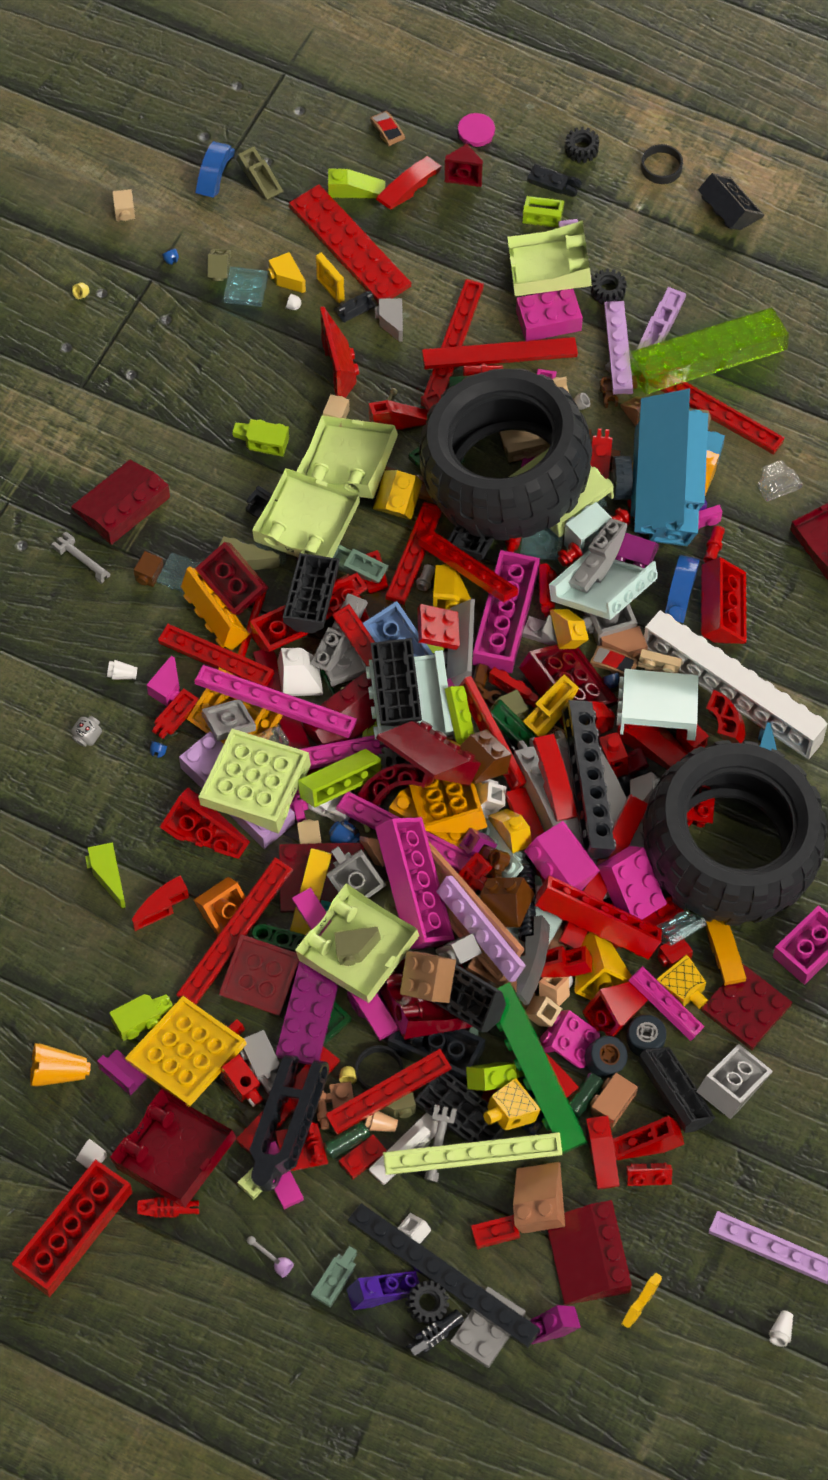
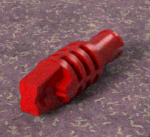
M166 1197L139 1200L137 1202V1214L154 1217H177L179 1214L199 1215V1208H190V1206H199V1200L190 1201L185 1208Z

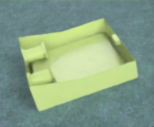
M583 221L547 232L508 237L515 296L592 286Z
M321 416L310 447L296 472L359 494V497L374 499L398 436L394 425Z
M286 468L270 501L252 530L254 541L296 557L303 553L333 558L360 503L359 494Z
M231 729L199 795L200 805L239 817L279 834L288 815L293 797L299 788L298 780L306 777L311 766L309 752Z
M346 883L332 901L329 910L321 922L309 931L296 948V953L299 961L367 1003H370L417 940L419 933L417 928L383 909ZM331 920L332 922L328 925V927H327V928L325 929V931L321 934V936H319V934L321 933V931L324 929V927L327 925V923ZM378 926L381 940L365 959L352 966L340 965L336 952L335 932Z

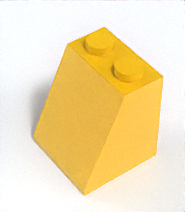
M398 470L384 471L373 509L411 520L422 481L415 475Z

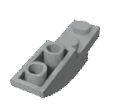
M612 518L608 520L588 547L591 553L570 579V587L587 593L595 581L601 583L621 547L627 529L626 523Z
M348 593L341 608L350 604L360 619L368 602ZM334 621L332 628H327L311 662V665L327 672L333 669L351 644L336 621Z

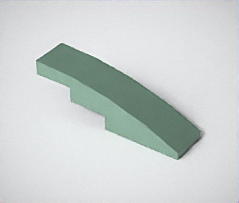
M341 545L338 546L333 558H337L340 561L338 570L350 575L358 573L361 579L378 584L388 569V565L355 549L349 550Z

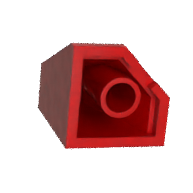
M627 982L600 989L582 1012L589 1025L595 1028L597 1032L603 1031L607 1036H615L646 1004L648 999L633 984Z

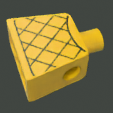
M688 955L684 956L657 978V981L684 1007L692 1002L700 1009L708 1001L702 994L705 990L706 982Z
M516 1078L491 1096L487 1106L489 1111L484 1112L483 1116L487 1124L490 1125L498 1122L504 1130H510L536 1122L540 1108Z

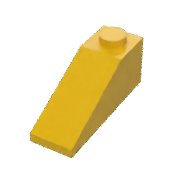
M509 809L488 815L489 821L512 853L524 850L532 843L530 826L522 815Z

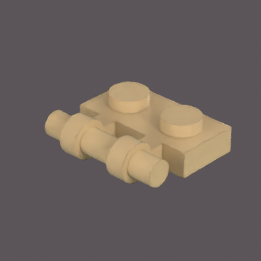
M642 649L637 667L645 668V671L678 673L682 659Z

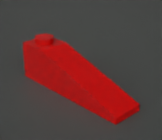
M624 724L623 734H620L621 726H618L617 732L623 743L633 749L640 747L646 757L667 770L688 754L666 727Z
M189 788L178 797L160 825L161 829L178 840H187L195 843L197 846H205L214 849L215 852L237 859L241 857L250 843L217 810L201 806L199 795Z

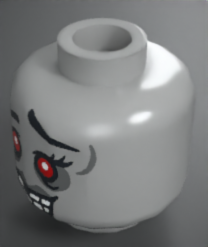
M89 716V718L80 717L71 729L72 739L83 747L94 745L102 733V729L99 726L100 722L93 716Z

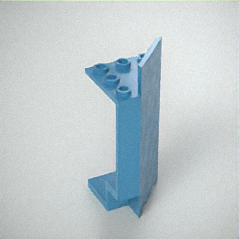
M690 389L641 398L640 421L635 427L630 516L635 517L634 532L649 534V540L653 542L688 546L698 534L699 510L705 503L708 413H702L700 410L689 411Z

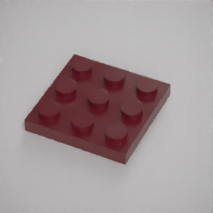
M240 934L219 995L281 1016L299 965L297 953Z
M742 963L746 981L730 985L723 984L702 1007L701 1012L752 1051L792 1006L793 1002Z

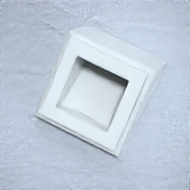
M89 1139L77 1156L76 1161L88 1169L95 1159L102 1163L106 1159L107 1154L104 1149Z
M411 1213L398 1227L399 1230L419 1244L431 1231L425 1220Z

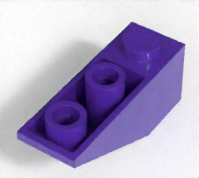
M416 1271L358 1278L346 1290L353 1310L372 1308L405 1298L410 1293L409 1290L419 1284Z

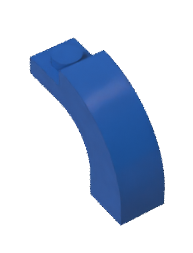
M214 141L210 144L200 168L196 187L197 194L215 197L219 193L224 167L228 160L234 157L235 149L231 148L230 145Z
M680 555L665 611V614H670L675 621L684 623L700 562V559Z

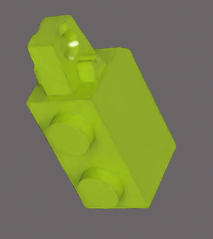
M250 419L249 424L235 423L233 437L246 441V446L249 450L284 457L289 440V427L283 424Z
M143 994L109 1013L112 1023L122 1040L125 1041L136 1038L140 1032L146 1029H152L161 1020V1016L173 1007V1004L167 994L155 999H151L149 995Z
M494 1062L466 1067L467 1088L472 1090L487 1091L503 1088L512 1080L525 1076L523 1070L519 1071L515 1063Z

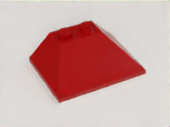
M322 306L320 307V321L325 356L330 355L332 360L335 395L346 398L356 385V376L359 375L358 365L353 363V359H355L354 349L349 347L348 340L325 307Z

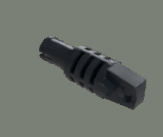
M455 1309L441 1321L436 1320L429 1324L422 1331L418 1332L414 1336L415 1339L406 1346L409 1353L416 1356L422 1351L426 1353L432 1349L433 1346H436L444 1338L448 1337L450 1330L464 1322L463 1316Z

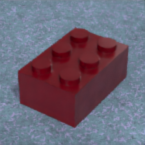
M229 542L221 544L195 568L234 615H240L269 589Z

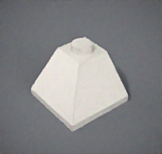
M281 648L277 662L282 693L291 696L323 695L320 668L311 665L314 655L302 648Z

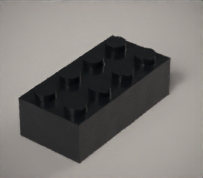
M398 1028V1031L390 1035L388 1047L396 1051L400 1056L413 1062H417L441 1049L452 1068L447 1072L464 1085H467L466 1067L477 1065L485 1050V1039L464 1029L404 1039Z

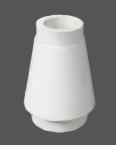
M117 660L109 661L107 677L112 678V680L136 679L137 667Z
M781 1311L769 1332L770 1342L774 1345L785 1347L791 1341L793 1315L790 1312Z

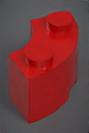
M713 690L706 709L718 720L717 733L723 740H729L731 743H742L745 739V724L742 715L729 698L719 691Z

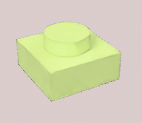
M252 1168L238 1181V1186L254 1200L262 1190L252 1181Z

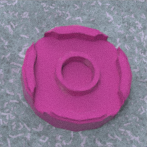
M469 114L459 122L458 135L465 144L469 143L474 147L484 146L491 142L495 134L494 122L484 114Z

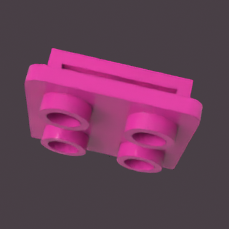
M566 1010L559 1013L552 1027H548L547 1031L542 1034L540 1041L546 1053L557 1052L581 1069L586 1066L584 1056L587 1047L600 1037V1033L576 1014Z

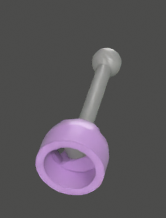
M250 1236L247 1238L249 1245H254L275 1262L274 1269L281 1277H285L291 1271L294 1265L292 1261L286 1257L277 1259L258 1244L255 1237Z

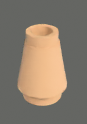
M378 1111L366 1118L364 1127L369 1128V1131L395 1132L398 1119Z

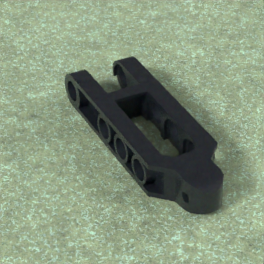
M285 1055L281 1061L249 1149L255 1161L251 1174L252 1181L264 1192L275 1189L282 1175L295 1168L298 1163L328 1078L329 1064L326 1061L314 1060L312 1062L302 1090L293 1088L299 1057ZM289 1097L299 1099L281 1151L276 1155L267 1154L270 1144L274 1142L273 1136L277 1125L282 1120L280 1117L285 1103H288Z

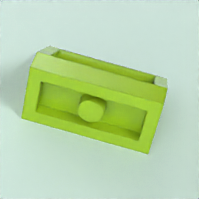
M527 196L523 210V223L559 228L564 201ZM530 204L558 207L559 209L531 207Z

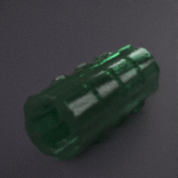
M589 1073L582 1080L579 1088L576 1089L568 1100L577 1119L586 1111L592 1099L599 1093L604 1084L603 1080L593 1073Z
M360 1121L338 1135L332 1136L323 1145L331 1159H335L359 1143H362L371 1135L363 1121Z

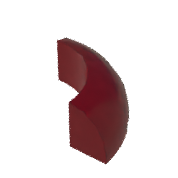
M411 763L396 764L379 771L362 787L358 797L379 807L384 804L389 793L398 785H416L425 788L433 784L434 779Z

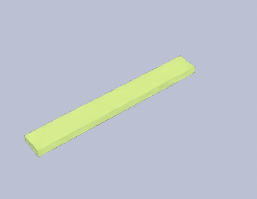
M560 1133L383 1152L385 1175L561 1156L562 1147Z

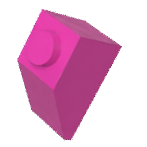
M172 655L147 684L148 695L165 706H168L180 693L175 657Z

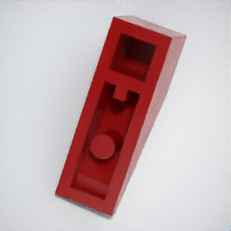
M608 1115L586 1119L585 1130L597 1190L619 1187L614 1144Z
M667 1116L614 1138L615 1158L618 1161L659 1154L684 1145L680 1125L670 1116Z

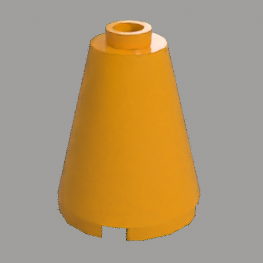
M34 1043L31 1059L33 1061L30 1071L31 1086L37 1087L84 1080L86 1075L89 1076L90 1062H87V1058L41 1043Z

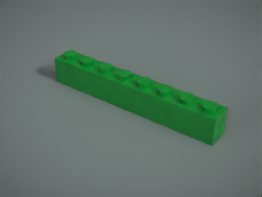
M509 982L497 988L502 991L506 1006L501 1020L496 1025L500 1032L504 1030L507 1039L504 1040L508 1050H513L517 1057L514 1059L515 1065L519 1071L523 1070L526 1076L523 1079L528 1091H533L536 1097L533 1100L545 1116L542 1119L547 1131L551 1130L552 1133H560L562 1153L565 1154L588 1141L525 1009L516 995L514 986Z

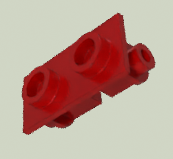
M666 1162L652 1163L651 1169H647L646 1164L632 1163L631 1166L626 1167L628 1175L627 1186L672 1185L671 1164L667 1165Z

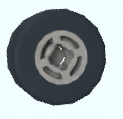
M641 1015L630 1023L627 1031V1044L635 1055L640 1056L647 1049L664 1047L666 1028L657 1017Z

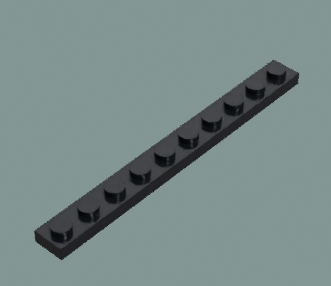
M361 1203L349 1217L348 1223L428 1280L434 1281L435 1284L439 1283L441 1289L445 1288L449 1295L524 1348L528 1349L541 1332L539 1327Z

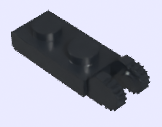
M534 164L527 177V182L571 197H575L578 193L575 188H580L582 185L581 180L576 177H569Z

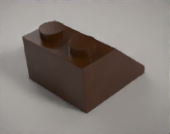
M487 729L471 734L461 744L460 749L473 753L475 755L474 759L481 763L472 780L473 784L508 772L512 753Z
M524 877L487 878L480 894V899L505 927L521 926L534 897V892Z

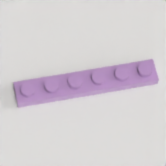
M624 301L605 302L604 308L613 394H633Z
M446 876L436 892L470 934L473 933L477 943L509 982L516 981L526 965L453 876Z
M717 1211L709 1234L828 1285V1258Z

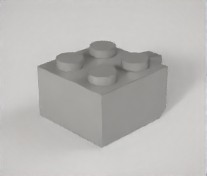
M630 604L611 620L584 612L585 616L582 619L585 622L587 632L589 634L593 633L597 646L600 645L601 637L637 627V621Z
M339 846L331 851L337 861L333 863L335 868L328 872L327 876L338 892L347 883L369 898L386 886L385 881L362 849L352 856L349 852L344 855Z

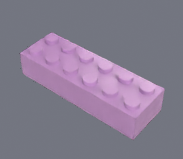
M211 732L207 733L179 756L181 769L202 789L224 745L221 741H217ZM290 808L279 834L230 815L263 849H266L295 824V812Z

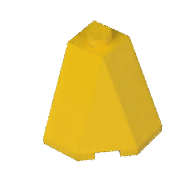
M447 564L436 565L433 607L450 610V608L470 600L471 598L459 572Z
M589 932L580 947L586 945L592 955V972L575 976L574 990L576 994L592 1000L600 989L627 983L632 975L611 941Z

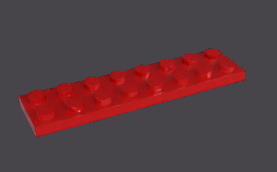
M320 184L289 202V208L367 292H372L373 298L378 303L379 299H393L411 287V281Z

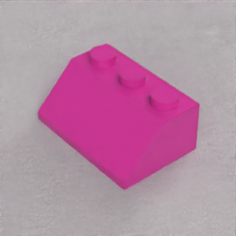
M564 821L536 837L524 850L545 880L550 875L581 891L600 871Z

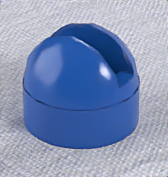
M176 249L162 254L166 263L171 265L173 262L177 263L179 256Z
M152 741L150 753L154 757L155 752H158V758L165 755L168 746Z

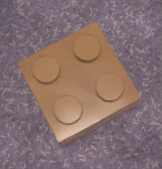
M407 951L400 994L433 1002L449 1003L456 959L424 952Z

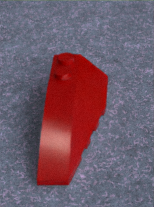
M358 573L335 582L325 620L341 609L348 593L357 597L367 589L366 584ZM286 605L250 621L251 636L260 650L270 652L308 634L295 631L283 622Z

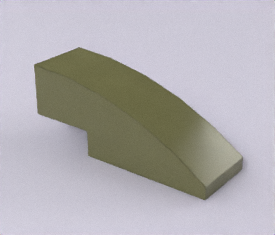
M254 146L238 154L237 162L254 187L266 200L283 193L281 186L265 159L262 160Z

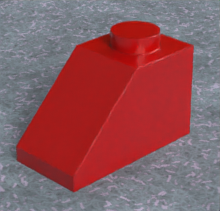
M590 701L593 704V710L596 712V728H598L599 735L613 728L615 715L610 708H607L604 702Z

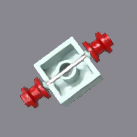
M595 502L591 506H586L576 517L569 518L565 525L564 545L568 550L561 549L558 552L560 564L564 567H570L575 559L578 560L584 555L610 518L624 522L627 526L630 525L631 516L628 511L618 508L615 510V516L612 517Z

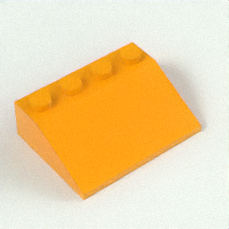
M434 779L433 784L425 788L409 785L417 815L422 817L425 831L467 833L470 828L477 831L487 828L477 790L472 782L470 785Z

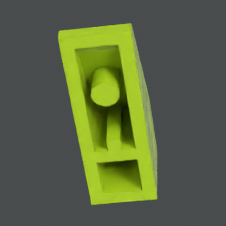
M349 169L328 170V194L332 198H377L385 189L384 180Z
M113 843L88 847L89 855L85 856L87 868H92L94 877L121 908H126Z

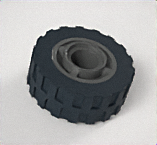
M613 456L611 482L614 486V500H631L633 471L630 456Z

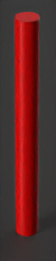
M267 592L262 594L254 603L246 627L250 635L241 642L238 654L245 657L252 637L250 621L258 618Z

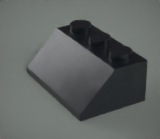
M711 173L698 189L702 194L701 198L706 203L711 204L713 212L725 220L724 224L729 229L742 230L764 217L762 211L731 177Z

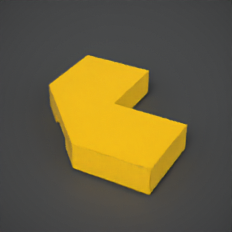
M655 1273L648 1280L639 1298L627 1312L621 1323L622 1325L629 1328L634 1324L646 1303L654 1295L662 1280V1276Z

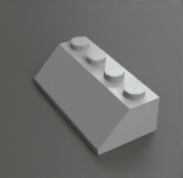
M475 599L467 600L450 608V610L458 612L460 646L457 650L448 648V652L444 651V662L447 664V679L450 678L455 686H459L465 677L472 675Z

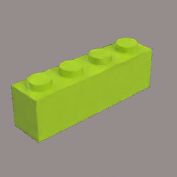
M364 749L298 780L300 798L315 808L358 788L382 770L381 758Z

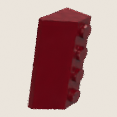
M366 671L320 705L357 719L349 738L303 722L305 733L318 746L356 739L363 734L365 729L375 725L377 719H372L371 707H374L375 703L374 699H370L368 687L372 686V680L367 679Z

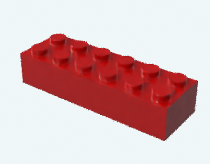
M95 1159L12 1263L14 1272L45 1295L51 1297L133 1193L131 1184Z

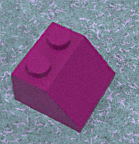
M625 533L615 559L622 562L628 559L634 561L633 565L645 568V565L648 566L653 561L659 544Z

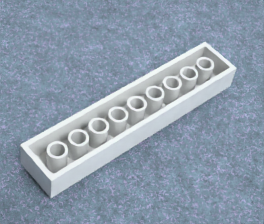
M660 610L645 627L644 639L647 643L648 651L681 658L680 673L698 675V685L711 694L713 690L724 694L742 715L761 728L765 729L767 722H769L774 737L808 760L823 743L828 723L821 716L811 713L806 706L792 700L787 693L777 690L772 683L758 677L753 670L743 667L738 660L730 658L720 648L709 644L704 637L696 635L689 627L675 621L670 614H665Z

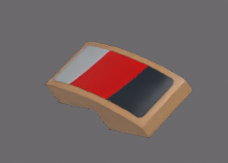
M387 111L370 117L371 124L380 132L381 139L388 146L405 139L402 130Z
M598 645L590 663L593 667L610 670L612 674L618 673L620 677H624L625 669L635 670L638 660L619 651Z

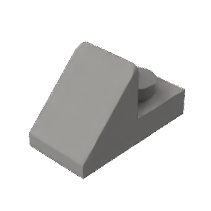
M548 615L546 621L529 616L522 637L550 646L558 644L550 615Z

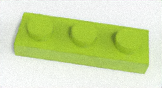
M451 686L445 688L456 743L461 745L471 734H474L464 686Z

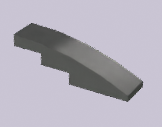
M543 915L534 916V935L526 937L525 956H520V959L526 966L517 978L516 995L524 1005L530 1003L545 965L549 946L550 924Z

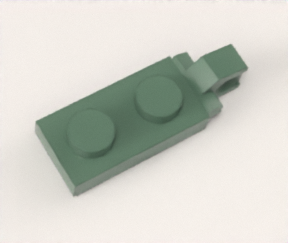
M349 1246L343 1256L338 1254L337 1257H334L313 1290L311 1297L331 1308L354 1271L356 1264L353 1261L357 1256V1250Z

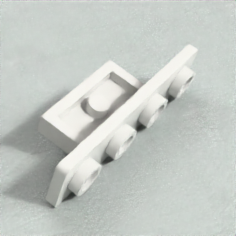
M426 1113L387 1152L426 1148L430 1144V1140L436 1135L438 1121L432 1120V1116ZM383 1156L369 1169V1172L383 1185L396 1175H385Z

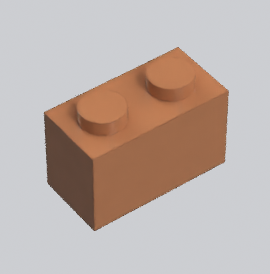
M615 1073L612 1079L610 1077L607 1078L602 1086L604 1089L600 1095L596 1094L590 1103L592 1106L591 1115L594 1117L608 1115L611 1128L615 1126L637 1095L638 1086Z

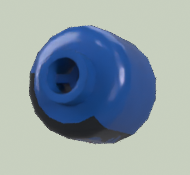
M346 820L337 821L329 831L331 843H360V830Z

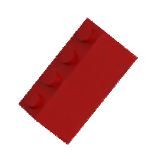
M721 557L702 564L701 635L714 643H747L746 572Z

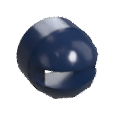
M618 673L602 677L604 684L608 688H615L619 685L620 678Z

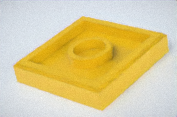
M321 252L316 255L317 280L337 303H341L344 301V278Z

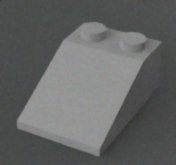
M738 1044L705 1077L696 1092L731 1119L773 1071Z

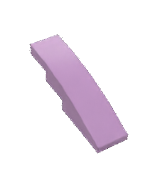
M670 287L667 288L662 302L660 301L654 316L651 317L636 350L637 352L655 358L686 298V293Z

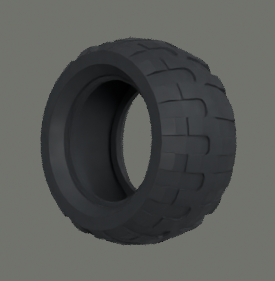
M492 369L468 376L455 386L450 387L441 395L439 402L430 408L425 426L422 428L419 444L420 469L429 496L440 511L456 527H464L471 535L481 538L490 537L495 540L530 537L559 523L560 518L566 513H570L576 507L580 494L585 491L592 458V445L588 424L568 391L563 387H557L553 379L542 374L537 375L525 369ZM519 430L530 432L550 444L548 452L537 465L513 477L487 478L474 474L461 465L464 456L475 443L488 435L501 431Z
M729 740L715 742L710 747L703 748L701 746L694 749L662 775L647 804L643 819V843L662 891L666 890L672 896V902L683 910L687 908L698 914L697 918L711 922L714 919L725 921V925L737 926L744 922L752 921L757 923L764 921L777 912L785 910L801 897L813 882L824 859L827 825L825 812L822 811L820 794L815 786L810 785L806 778L807 774L799 765H793L784 758V754L773 748L768 750L759 747L758 743L751 741L731 743ZM702 786H708L711 788V790L702 789V793H699V790ZM731 797L747 801L762 810L773 822L780 837L781 855L768 865L755 869H734L721 865L706 856L694 842L687 824V813L697 804L712 798Z

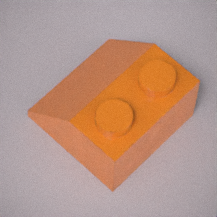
M227 877L194 899V902L203 918L219 936L246 897L238 882Z

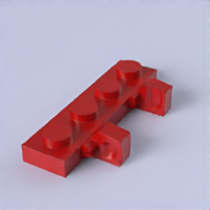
M476 852L458 874L475 893L477 890L482 892L487 881L486 875L493 867L480 853Z

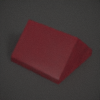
M468 144L445 156L446 183L482 187L483 160Z

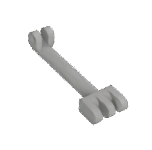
M68 532L62 534L66 540L59 537L57 539L59 544L56 542L51 544L52 548L61 555L67 550L96 573V580L100 584L104 582V577L106 579L110 577L108 571L73 546L75 539Z
M435 1104L432 1120L438 1121L433 1147L443 1145L447 1123L454 1124L457 1109L452 1108L451 1116H447L448 1107L444 1106L441 1115L438 1114L440 1105ZM437 1169L426 1171L424 1180L438 1182L439 1173H437Z

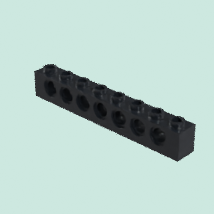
M568 700L561 711L581 844L590 858L608 859L616 849V840L613 839V821L610 820V802L607 800V784L604 781V765L601 762L602 750L598 743L599 731L595 724L596 712L593 710V704L590 701Z

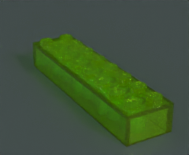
M773 307L631 351V371L636 375L644 394H648L787 350L789 333Z

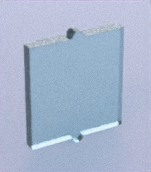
M171 552L157 579V583L168 586L171 590L176 589L184 592L181 584L187 568L190 566L195 569L200 563L188 559L187 556L182 557Z

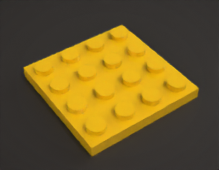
M182 996L125 1059L130 1065L164 1090L185 1102L186 1106H191L221 1073L222 1066L235 1058L247 1043L241 1036Z

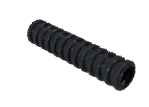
M522 864L524 868L517 875V877H524L534 892V897L522 924L518 927V938L523 942H526L527 936L534 935V916L537 914L535 906V868L531 864Z

